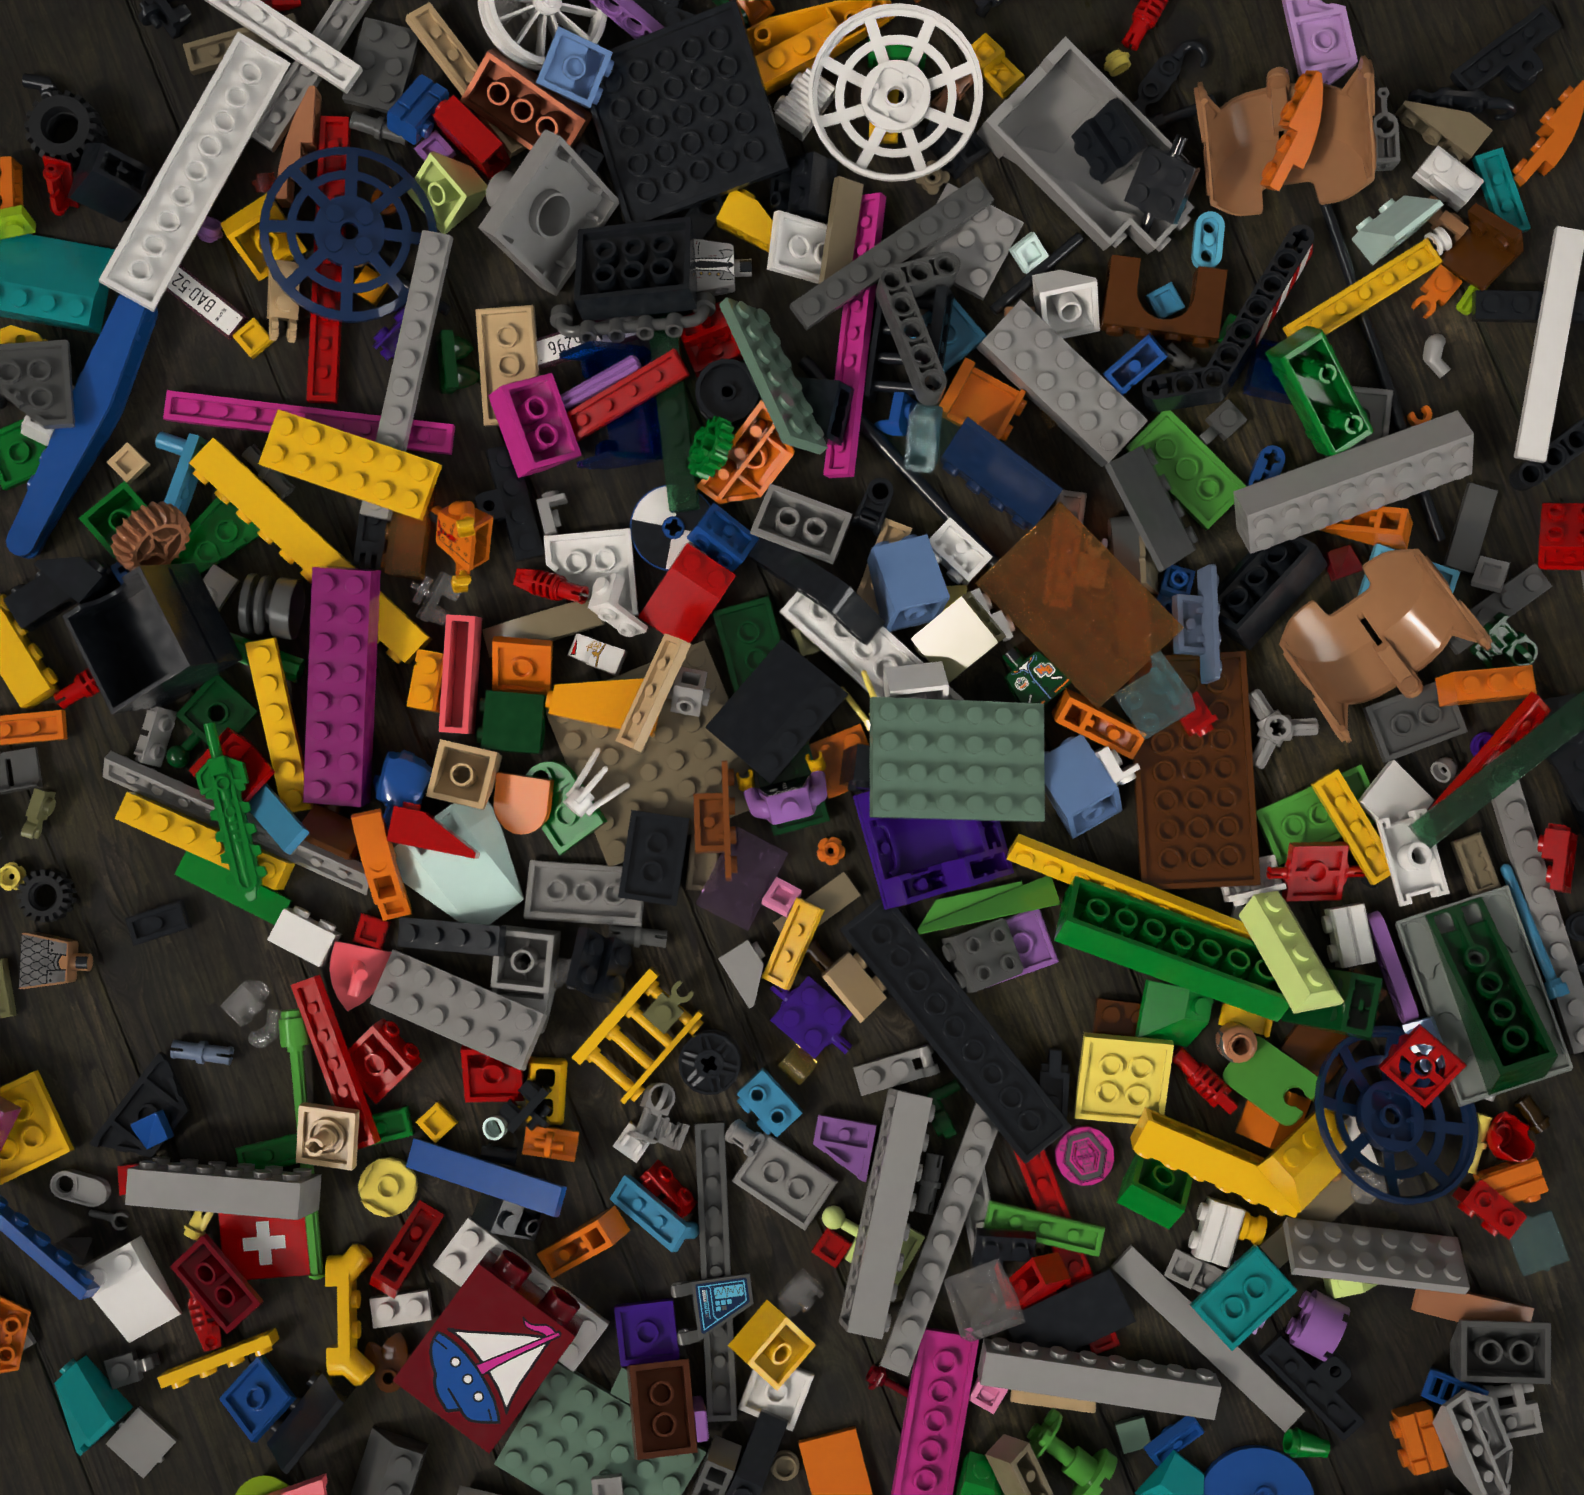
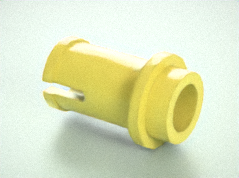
M195 1211L189 1224L184 1225L185 1231L183 1234L197 1241L206 1233L205 1230L214 1213L206 1212L203 1215V1212Z

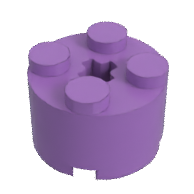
M1306 1290L1298 1304L1302 1309L1297 1319L1294 1317L1290 1319L1285 1333L1289 1335L1291 1345L1325 1362L1328 1359L1325 1353L1328 1351L1333 1354L1344 1334L1347 1323L1342 1321L1344 1313L1350 1315V1308L1317 1290H1314L1312 1293Z

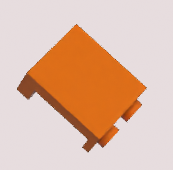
M965 357L940 402L936 414L959 427L969 417L999 441L1001 439L1006 442L1014 427L1009 424L1014 414L1020 416L1028 402L1023 399L1026 391L1022 388L1018 391L974 367L975 362Z

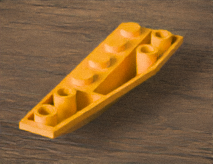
M837 0L769 17L748 28L747 32L767 96L791 84L799 72L803 74L808 67L812 69L816 55L823 43L840 24L867 8L892 4L891 1ZM896 16L876 19L878 27L881 28ZM863 24L843 37L834 47L829 57L834 59L868 37L866 25Z

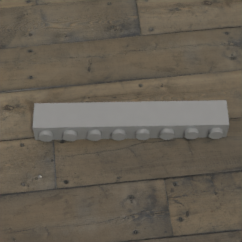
M999 1337L983 1339L977 1370L980 1385L1211 1420H1215L1222 1389L1216 1373L1204 1368L1191 1370L1177 1364L1158 1365L1145 1359L1132 1361L1118 1355L1105 1357L1090 1351L1071 1352L1059 1346L1045 1348L1031 1342H1023L1022 1344L1012 1343Z

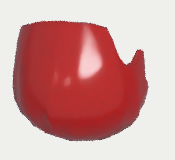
M1507 1111L1496 1115L1490 1124L1486 1137L1488 1147L1494 1156L1502 1160L1524 1162L1531 1158L1535 1152V1143L1528 1136L1529 1125L1521 1122L1516 1116L1509 1114Z

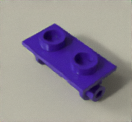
M405 306L393 317L396 322L389 329L384 326L373 337L376 342L372 346L375 349L381 346L383 350L380 354L387 361L391 357L394 359Z

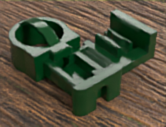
M1498 612L1493 617L1495 619L1493 623L1488 622L1483 627L1492 639L1491 649L1486 651L1478 643H1475L1469 649L1470 652L1487 669L1494 668L1490 660H1494L1493 657L1495 655H1501L1502 653L1507 661L1516 666L1532 664L1538 654L1536 644L1526 634L1520 631L1516 633L1506 621L1510 616L1502 612ZM1526 642L1528 644V651L1520 643ZM1516 648L1524 658L1518 661L1514 660V649Z

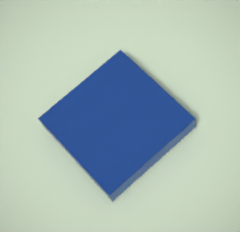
M261 1355L253 1360L219 1399L251 1442H258L297 1397L266 1356Z

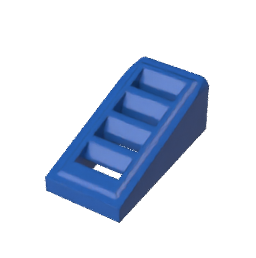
M1431 1366L1420 1396L1442 1405L1449 1400L1444 1397L1449 1382L1455 1384L1450 1398L1459 1393L1461 1387L1484 1395H1488L1490 1391L1470 1382H1461L1453 1375ZM1437 1378L1443 1380L1438 1394L1432 1392Z

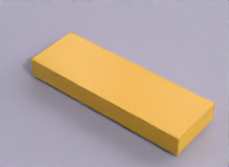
M796 897L761 978L785 990H790L825 911L824 909Z

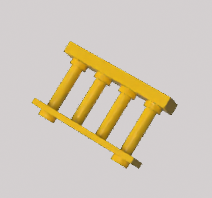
M653 967L649 968L571 1057L579 1065L585 1060L589 1063H595L627 1092L620 1100L623 1104L629 1099L635 1102L645 1090L642 1086L645 1080L687 1033L693 1035L704 1023L700 1019L704 1014L700 1009L692 1016L683 1007L678 1005L684 1010V1013L678 1020L685 1026L673 1039L668 1033L663 1034L642 1015L644 1012L639 1009L640 1005L637 1003V1000L643 994H646L648 997L651 995L657 999L664 992L658 986L660 983L656 981L660 974ZM624 1015L628 1019L632 1017L665 1047L655 1061L620 1031L621 1027L617 1023ZM604 1038L609 1041L612 1039L646 1069L635 1083L600 1053L601 1049L598 1045Z

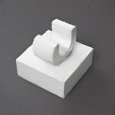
M630 1121L613 1147L637 1163L650 1144L630 1136L629 1131H635L637 1127L636 1124Z

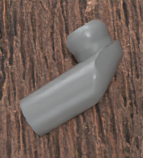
M1434 334L1428 337L1425 342L1423 360L1440 379L1451 368L1441 358L1443 347L1446 344L1445 337L1442 334Z

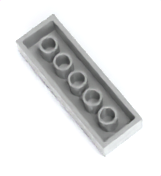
M1022 299L976 347L1020 390L1021 388L1026 391L1025 395L1101 467L1108 464L1148 421Z
M155 1156L152 1157V1160L140 1161L139 1165L128 1168L125 1205L299 1220L319 1210L322 1174H312V1169L294 1168L293 1172L283 1171L282 1166H265L264 1170L255 1169V1164L239 1163L237 1167H228L225 1161H209L208 1165L198 1164V1159L187 1158L181 1159L180 1162H170L171 1157Z

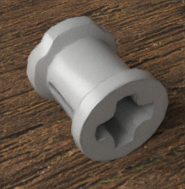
M737 1119L726 1131L725 1140L730 1144H736L744 1150L746 1156L752 1157L761 1149L764 1135L760 1132L752 1131L746 1127L745 1122Z

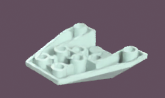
M489 801L484 810L453 803L435 816L437 820L480 852L479 859L398 844L394 848L396 862L403 883L458 922L490 925L524 900L501 824L497 820L494 808Z

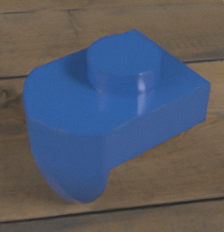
M894 392L889 420L877 421L874 425L879 431L888 435H909L912 430L913 420L917 416V402L905 392Z

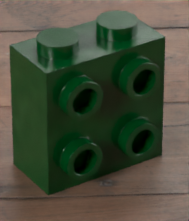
M486 690L485 697L480 699L479 708L480 714H484L483 726H478L477 743H481V749L543 755L546 726L545 703L547 696Z

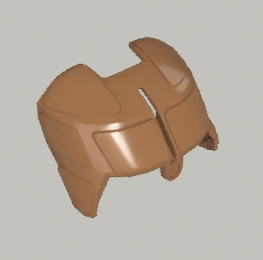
M1365 55L1360 56L1356 71L1343 89L1323 83L1321 119L1311 154L1304 169L1291 168L1283 185L1311 182L1314 185L1318 201L1321 205L1346 200L1360 192L1375 179L1376 136L1373 130L1372 118L1375 115L1374 68L1371 59H1368ZM1276 67L1271 69L1266 77L1265 88L1249 91L1234 97L1220 108L1207 95L1202 82H1198V87H1194L1202 143L1204 142L1206 193L1209 196L1210 205L1223 212L1235 216H1251L1263 213L1262 193L1266 188L1260 185L1263 179L1262 171L1266 164L1273 160L1277 152L1276 145L1279 140V131H1284V134L1288 131L1278 126L1281 120L1280 113L1284 105L1291 101L1296 91L1294 89L1296 83H1290L1289 73L1286 68Z
M1419 549L1391 550L1372 558L1362 567L1370 582V586L1366 591L1332 614L1325 613L1314 600H1311L1293 614L1285 627L1279 643L1284 651L1283 655L1301 682L1311 690L1315 696L1313 698L1341 742L1346 741L1350 743L1352 741L1348 731V705L1365 703L1395 687L1406 698L1417 697L1423 690V684L1416 673L1432 662L1444 650L1452 636L1478 643L1486 651L1491 649L1492 639L1467 606L1460 599L1457 600L1446 579L1428 556H1424ZM1366 618L1383 643L1380 645L1375 643L1360 622L1362 619Z

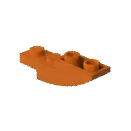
M1306 70L1305 74L1303 73L1298 78L1294 87L1296 91L1291 101L1284 105L1280 113L1281 120L1278 126L1288 131L1278 140L1276 145L1277 152L1273 160L1268 162L1262 171L1263 179L1260 185L1269 190L1280 191L1291 168L1304 169L1311 154L1320 124L1323 105L1322 73L1319 71Z
M1584 80L1575 88L1569 85L1558 98L1561 104L1556 110L1551 107L1539 120L1543 125L1536 132L1540 138L1530 148L1533 154L1528 160L1523 157L1511 171L1515 174L1513 178L1517 189L1527 182L1536 170L1545 176L1555 167L1566 152L1578 129L1584 111Z
M381 808L352 814L351 820L362 865L374 904L378 905L382 920L411 915L412 907L396 862V853L392 842L387 841L388 829Z

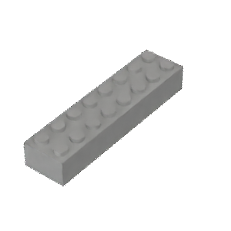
M1457 410L1233 491L1237 531L1249 553L1252 554L1282 542L1296 539L1304 534L1321 530L1340 521L1349 520L1365 512L1379 509L1387 504L1407 499L1412 495L1434 489L1448 482L1462 479L1472 474L1474 433Z
M888 1088L839 1323L846 1332L883 1339L884 1332L889 1331L891 1324V1314L888 1313L890 1301H895L898 1284L894 1283L896 1272L902 1270L904 1254L901 1253L902 1243L908 1240L910 1234V1224L907 1223L909 1211H914L917 1195L913 1193L915 1181H920L923 1171V1164L919 1162L921 1153L926 1152L929 1143V1134H926L927 1124L933 1121L935 1114V1105L932 1104L933 1098Z

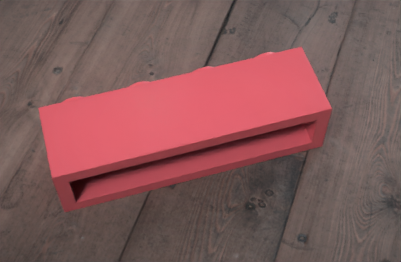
M446 614L439 732L475 734L483 618Z

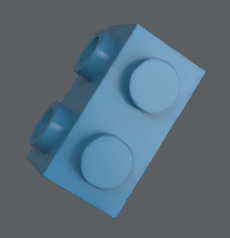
M764 1067L737 1090V1095L740 1097L737 1100L738 1104L748 1114L751 1111L755 1113L759 1118L757 1124L767 1135L773 1133L778 1137L803 1113V1109Z

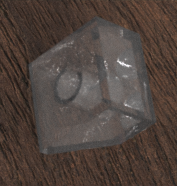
M998 1259L943 1280L961 1338L974 1342L1025 1323L1017 1293Z

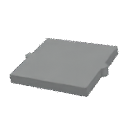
M139 1406L126 1421H122L119 1424V1429L108 1440L106 1445L144 1479L157 1463L164 1461V1455L177 1442V1439Z

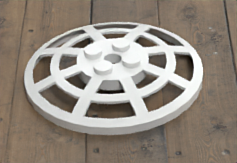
M903 3L883 4L867 8L851 16L840 24L825 40L816 55L810 73L808 85L809 109L813 125L821 142L829 153L842 165L859 175L874 180L888 182L909 181L939 170L954 159L965 147L980 117L983 101V78L979 61L972 45L964 34L948 19L935 11L918 5ZM904 16L923 20L924 23L917 38L907 35H887L882 37L876 19ZM863 24L866 25L870 41L857 49L849 57L845 65L829 57L834 47L843 37ZM935 26L943 30L956 42L965 55L966 63L951 69L943 55L932 45L928 44ZM904 45L913 47L907 61L889 60L885 46ZM874 51L878 65L867 76L853 70L854 66L864 56ZM923 53L936 62L942 74L930 79L926 78L925 74L917 67ZM825 68L839 76L835 90V106L837 111L820 116L818 109V86L821 72ZM972 74L974 102L970 120L967 122L953 116L957 100L955 81ZM848 81L862 88V104L845 109L844 92ZM947 85L948 102L945 113L929 107L931 91ZM895 89L902 91L904 94L903 100L897 104L891 103L887 98L889 92ZM866 115L867 119L875 126L868 141L856 132L850 120ZM924 118L939 124L929 137L920 143L917 142L913 128ZM841 123L848 136L859 147L863 148L856 163L849 160L835 147L824 127ZM947 128L963 133L956 145L945 156L926 167L921 151L934 144ZM886 132H902L906 148L889 149L879 147ZM874 154L889 158L910 156L915 171L887 174L869 170L867 167Z

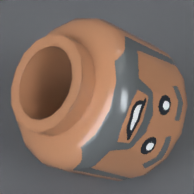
M1230 1022L1223 1025L1217 1032L1215 1040L1220 1054L1233 1063L1246 1062L1257 1051L1258 1042L1256 1035L1250 1028L1239 1022Z

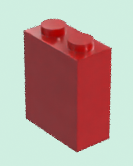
M454 95L448 100L444 99L437 105L433 117L442 135L489 181L495 174L503 171L511 163L503 143Z

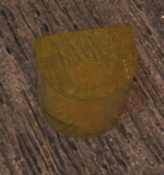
M795 1044L779 1062L777 1067L798 1085H801L818 1065V1062L798 1044Z

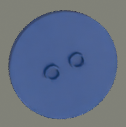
M1247 1445L1229 1450L1214 1460L1204 1473V1495H1314L1310 1481L1297 1463L1281 1451L1267 1446Z

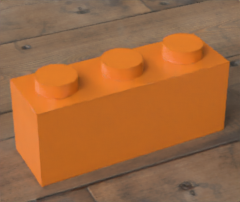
M1532 665L1458 671L1435 678L1439 707L1517 700L1527 697L1531 691L1537 694Z

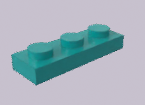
M1503 147L1475 156L1472 162L1476 174L1484 180L1481 188L1489 211L1522 230V233L1530 230L1531 227Z

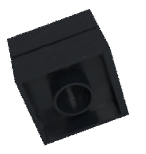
M195 563L138 566L122 577L124 583L113 592L96 600L80 604L63 615L111 714L155 708L156 706H168L243 659Z

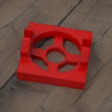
M1419 1023L1409 1035L1407 1033L1401 1035L1399 1042L1391 1045L1388 1052L1389 1056L1378 1067L1426 1108L1467 1065ZM1418 1044L1434 1047L1427 1055H1416L1409 1049V1047ZM1402 1055L1411 1062V1072L1405 1078L1401 1076L1399 1069ZM1443 1055L1446 1065L1445 1068L1439 1070L1438 1074L1435 1071V1061ZM1427 1059L1431 1062V1070L1427 1074L1421 1075L1415 1072L1414 1066L1418 1060ZM1418 1079H1430L1428 1087L1413 1086Z

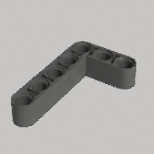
M942 252L884 268L876 288L877 299L916 398L926 406H934L939 403L946 388L947 379L915 298L935 293L936 286H948L951 288L954 285L960 269V260L955 254L950 252ZM940 269H945L950 273L943 272ZM913 276H918L923 280L915 279ZM887 283H890V284H893V285L896 286V287H889V286L886 285V284H887ZM896 309H903L906 313L898 312ZM906 334H912L916 338H909ZM916 359L923 360L926 364H920ZM926 385H932L937 390H930Z

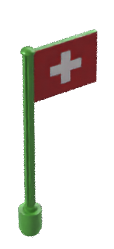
M296 1008L280 1011L281 1018L278 1019L281 1047H287V1052H290L296 1125L298 1128L299 1105L303 1102L308 1103L303 1051L305 1050V1045L311 1044L300 1010ZM300 1163V1168L312 1169L311 1173L314 1174V1165ZM318 1211L299 1220L218 1213L222 1252L246 1280L308 1275L312 1280H319L325 1276Z

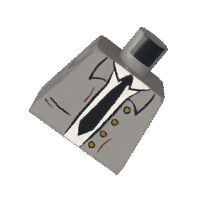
M694 239L697 294L708 292L713 296L733 293L735 292V277H752V260L734 259V246L732 244Z

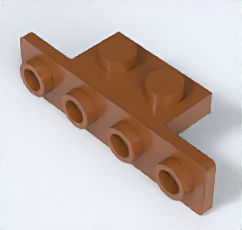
M727 760L722 761L723 793L693 794L695 853H725L726 881H732V873H737V855L731 856V844H736V826H730V815H735V797H729V786H734V768L728 769Z

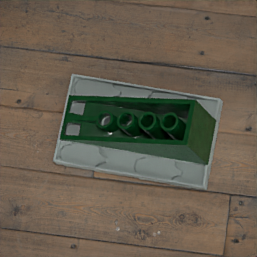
M1508 885L1396 921L1395 926L1426 1015L1427 1017L1434 1016L1443 1044L1467 1065L1450 1082L1459 1107L1573 1069Z

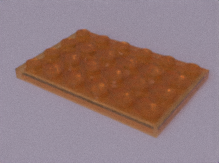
M1061 501L975 583L1096 709H1099L1184 629Z

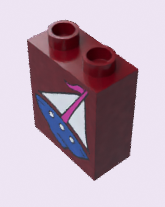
M490 1250L485 1254L392 1380L489 1454L572 1343L583 1323V1320L575 1315L580 1309V1305L574 1297L557 1286H551L546 1293L528 1279L532 1273L529 1264L509 1250H503L499 1257Z

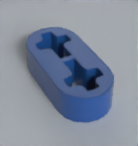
M1270 445L1259 452L1246 486L1253 485V482H1258L1262 475L1266 476L1265 480L1280 475L1285 463V453L1280 447ZM1274 453V459L1278 463L1272 464L1269 470H1266L1268 460L1264 456Z

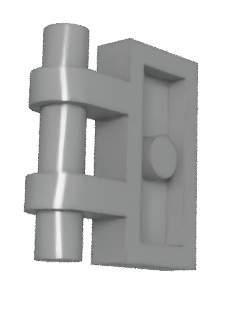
M1508 1383L1494 1386L1493 1384L1482 1386V1388L1490 1391L1488 1396L1493 1398L1509 1439L1544 1433L1538 1403L1535 1400L1525 1401L1524 1393L1534 1392L1533 1384ZM1512 1396L1513 1404L1499 1406L1498 1398Z

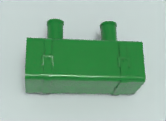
M1305 326L1266 351L1265 354L1272 365L1275 376L1279 378L1301 420L1307 437L1312 441L1318 453L1330 457L1346 451L1372 434L1374 429L1324 331L1311 326Z

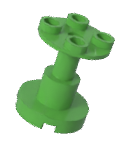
M1052 1408L1046 1415L1042 1425L1036 1423L1027 1435V1438L1031 1440L1029 1443L1036 1458L1038 1459L1046 1451L1063 1464L1061 1471L1075 1481L1071 1495H1100L1104 1490L1100 1485L1105 1478L1111 1479L1117 1466V1457L1107 1448L1101 1449L1091 1456L1079 1446L1074 1449L1069 1447L1055 1436L1063 1416L1055 1408Z

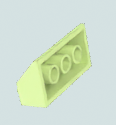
M1278 891L1254 894L1240 912L1239 917L1293 1013L1342 1005L1344 1002L1343 998L1284 898Z

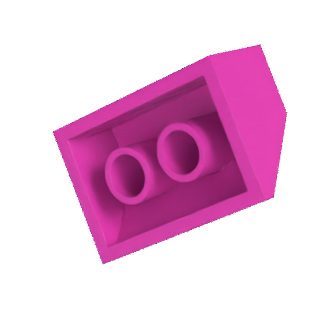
M552 373L502 385L488 395L518 478L548 470L582 456Z

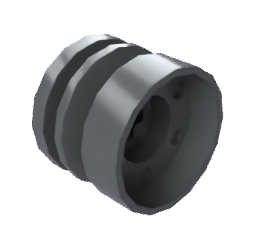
M255 573L248 574L243 582L239 599L238 619L241 632L248 635L256 633L258 636H264L270 628L273 637L288 640L296 639L301 629L305 608L303 581L295 578L280 577L274 584L273 578L270 575L261 577Z

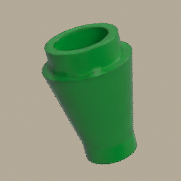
M1295 1427L1285 1432L1283 1450L1285 1453L1290 1454L1292 1458H1327L1330 1453V1442Z

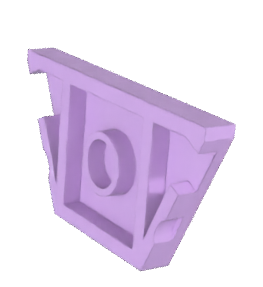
M1282 0L1299 77L1303 73L1305 74L1306 70L1319 71L1322 73L1323 83L1331 85L1357 64L1358 59L1346 6L1335 3L1326 4L1322 0Z

